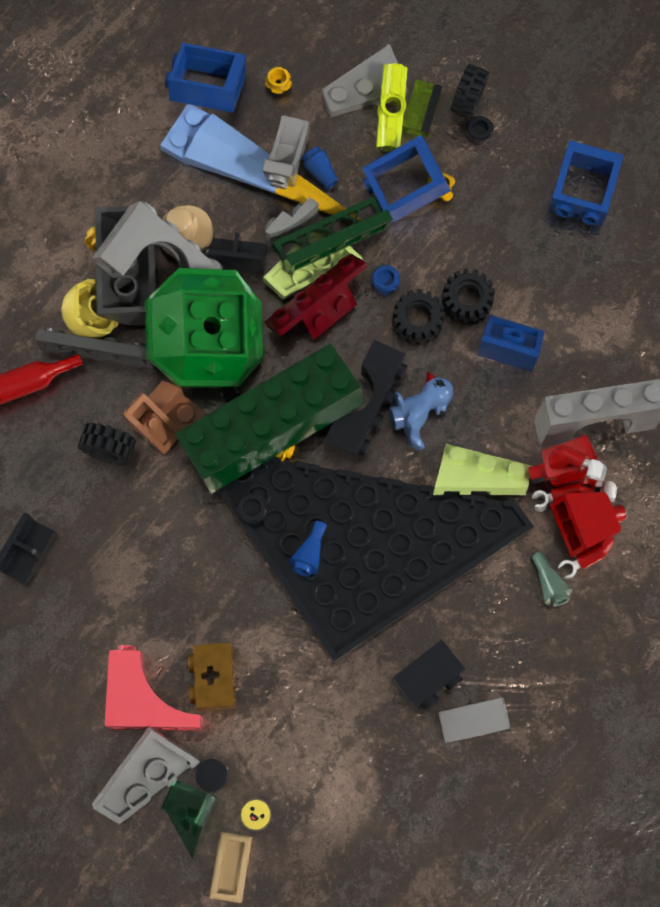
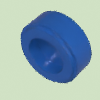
M381 265L373 271L371 285L377 293L390 295L398 289L400 275L394 267Z

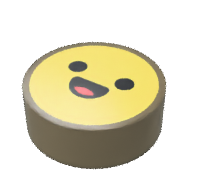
M250 799L244 803L240 810V820L243 826L250 831H262L271 822V808L262 799Z

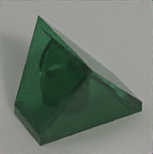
M177 780L171 785L161 809L167 812L193 859L219 798Z

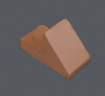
M161 381L148 396L181 430L207 415L206 412L184 396L180 387L165 381Z
M142 392L122 414L130 429L140 433L162 454H165L178 439L175 433L181 429Z

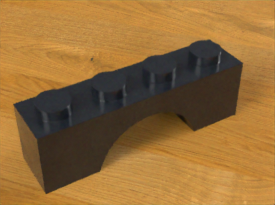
M376 340L373 341L361 367V375L367 380L372 390L371 400L359 412L344 415L332 423L324 440L325 450L353 463L357 462L360 455L366 456L372 442L368 438L372 430L378 431L384 417L380 413L384 405L390 406L396 390L392 388L396 380L402 381L407 371L408 365L404 364L406 353Z

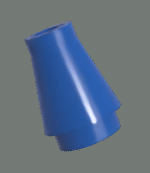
M319 146L312 148L301 158L304 163L303 168L319 181L326 190L339 182L326 151L321 150Z

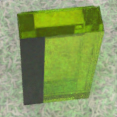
M416 79L402 125V131L424 137L429 136L442 91L441 85Z

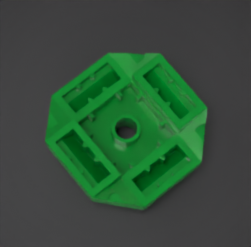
M178 268L145 300L146 359L178 387L237 388L263 360L261 301L236 270ZM204 321H209L213 324L214 334H209L205 331Z

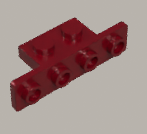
M353 254L343 257L334 267L325 274L320 275L305 290L297 293L285 306L276 310L264 322L265 325L277 335L282 336L300 321L307 335L312 339L317 338L357 305L347 283L367 268L365 261Z

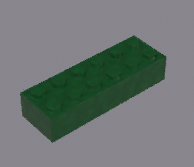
M330 343L175 434L209 492L212 494L365 404L360 384Z

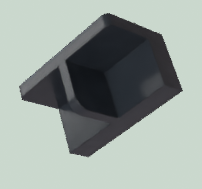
M235 232L234 240L212 238L209 249H206L205 256L218 261L223 267L222 270L264 274L267 244L241 241L240 233Z
M24 512L0 552V573L27 586L57 533L34 521L29 514Z

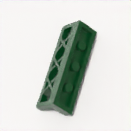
M373 196L273 242V246L285 270L290 274L388 229L393 218L388 209L381 211ZM371 207L374 213L373 216L365 220L357 219L361 210ZM339 220L352 223V226L341 231H333L335 222ZM331 224L330 229L324 228ZM315 231L327 235V237L314 243L307 242L310 233ZM306 236L304 241L299 239ZM294 243L302 246V248L286 255L282 246Z

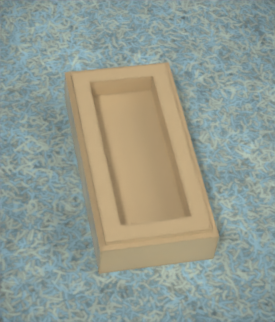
M220 833L209 898L242 903L253 837Z

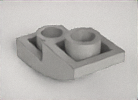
M309 197L304 204L299 203L295 207L291 216L282 211L277 218L273 217L265 227L266 244L273 246L274 241L309 226L318 217V202Z
M504 697L475 702L470 705L438 712L445 743L511 728Z

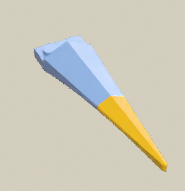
M186 105L160 144L161 151L184 164L253 185L302 204L310 197L318 202V210L326 214L334 215L346 209L299 174H297L295 187L287 186V189H279L270 186L271 182L266 180L262 171L264 161L269 158L270 154L213 113L210 115L194 105Z

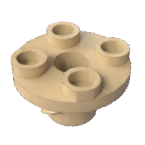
M184 205L170 210L163 216V221L174 224L179 229V234L182 237L198 244L201 248L200 252L205 254L214 233L213 224L205 211L195 206ZM162 247L163 251L166 254L173 257V255L168 250Z

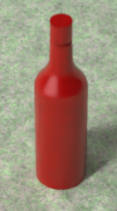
M77 354L54 363L34 361L0 374V405L42 390L49 386L53 378L58 374L83 365L80 355Z

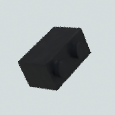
M440 640L394 676L392 683L414 711L419 707H422L425 711L439 700L436 696L439 691L445 687L450 691L463 681L460 675L464 672L465 668L445 642Z

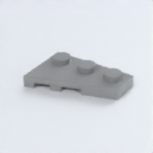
M390 44L322 89V97L330 118L380 103L384 64H398ZM406 85V92H405V95H407V94H408V88H407V85Z
M149 726L94 800L92 806L104 816L117 824H121L150 802L154 794L166 785L168 787L178 780L177 777L190 767L193 769L201 761L198 757Z

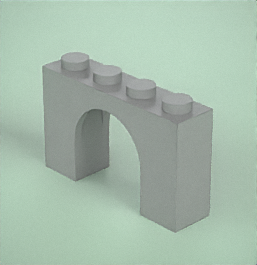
M141 201L128 207L91 259L110 276L116 278L124 276L136 257L147 245H158L173 255L178 268L220 270L223 268L218 261L207 258L201 253V248L198 244L182 237L179 234V229L174 224L163 221L157 216V211L154 207Z
M660 379L544 397L534 419L540 447L570 441L573 434L580 428L605 420L622 419L626 434L655 429L660 422Z

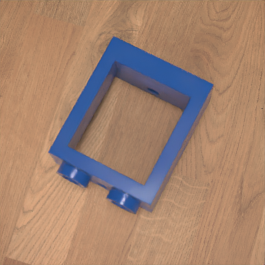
M182 43L179 53H174L172 71H168L165 78V88L169 89V101L234 113L246 77V54ZM188 69L227 77L224 87L184 79Z
M422 135L362 168L366 175V178L362 179L369 194L375 193L378 199L376 202L381 211L388 209L393 218L391 223L451 191ZM419 154L433 181L389 205L376 178Z
M569 140L548 211L554 212L560 217H572L582 220L588 225L597 224L602 226L608 213L623 155ZM569 165L609 176L601 205L561 194Z

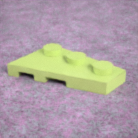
M315 231L310 233L307 242L314 243L327 237V235ZM296 244L286 255L301 249L302 246ZM349 246L290 274L287 273L280 260L263 277L262 281L284 300L306 289L320 275L325 274L334 267L343 257L349 254H353L360 259L362 257Z
M446 444L433 495H444V491H459V495H471L472 491H487L490 495H526L530 480L529 467L531 465Z

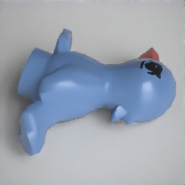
M427 372L425 385L419 394L403 399L399 392L394 393L393 407L388 409L390 422L394 430L404 428L409 448L419 451L424 449L425 446L420 437V428L427 420L430 410H435L437 415L440 414V411L444 412L447 405L453 398V387L450 381L445 378L435 377L432 373Z

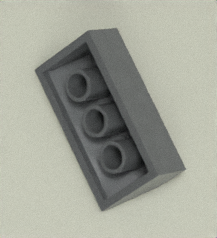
M129 206L95 207L96 252ZM147 245L142 249L124 276L113 278L96 264L97 316L129 326L146 325L145 300L158 288L156 245Z

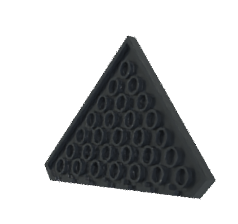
M278 457L271 458L218 490L334 663L534 528V525L517 502L498 501L475 494L459 495V493L444 491V495H433L435 488L433 486L422 484L418 486L403 483L401 480L365 476L358 472L342 469L333 470L300 461H281ZM249 493L262 496L267 503V516L261 523L256 525L244 523L237 513L238 501ZM321 521L327 527L320 541L321 550L318 573L310 574L308 577L301 576L293 571V566H291L289 560L307 537L310 536L315 522Z

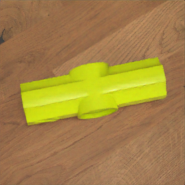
M392 63L384 64L380 104L377 110L379 117L376 149L383 152H391L401 146L408 67L402 64ZM392 103L396 105L398 112L390 113L387 111L385 104Z

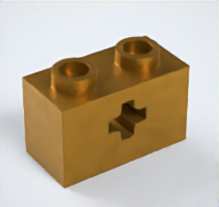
M231 642L193 645V654H188L189 673H194L195 685H190L189 687L190 703L196 704V709L199 712L236 709ZM209 670H214L215 674L219 676V678L214 679L213 685H209L207 679H204V677L209 676Z

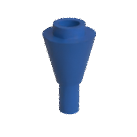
M321 521L315 522L310 536L307 537L289 560V563L293 566V571L297 574L308 577L310 574L318 573L321 550L320 541L327 527L325 523Z

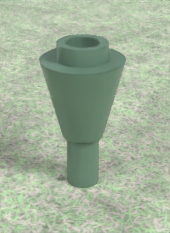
M537 552L532 555V559L539 571L545 604H552L553 607H557L569 601L572 589L553 568H550L543 552Z

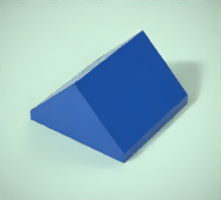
M490 314L477 355L532 372L540 354L545 331Z

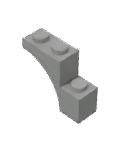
M281 116L272 152L269 158L265 159L262 170L266 180L271 182L270 186L279 189H287V186L295 187L300 160L305 154L309 136V121Z

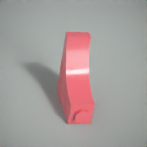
M119 645L118 650H109L105 710L106 728L146 730L150 726L155 730L202 731L203 718L201 715L176 710L163 702L155 694L145 672L144 655L141 651L136 650V646Z

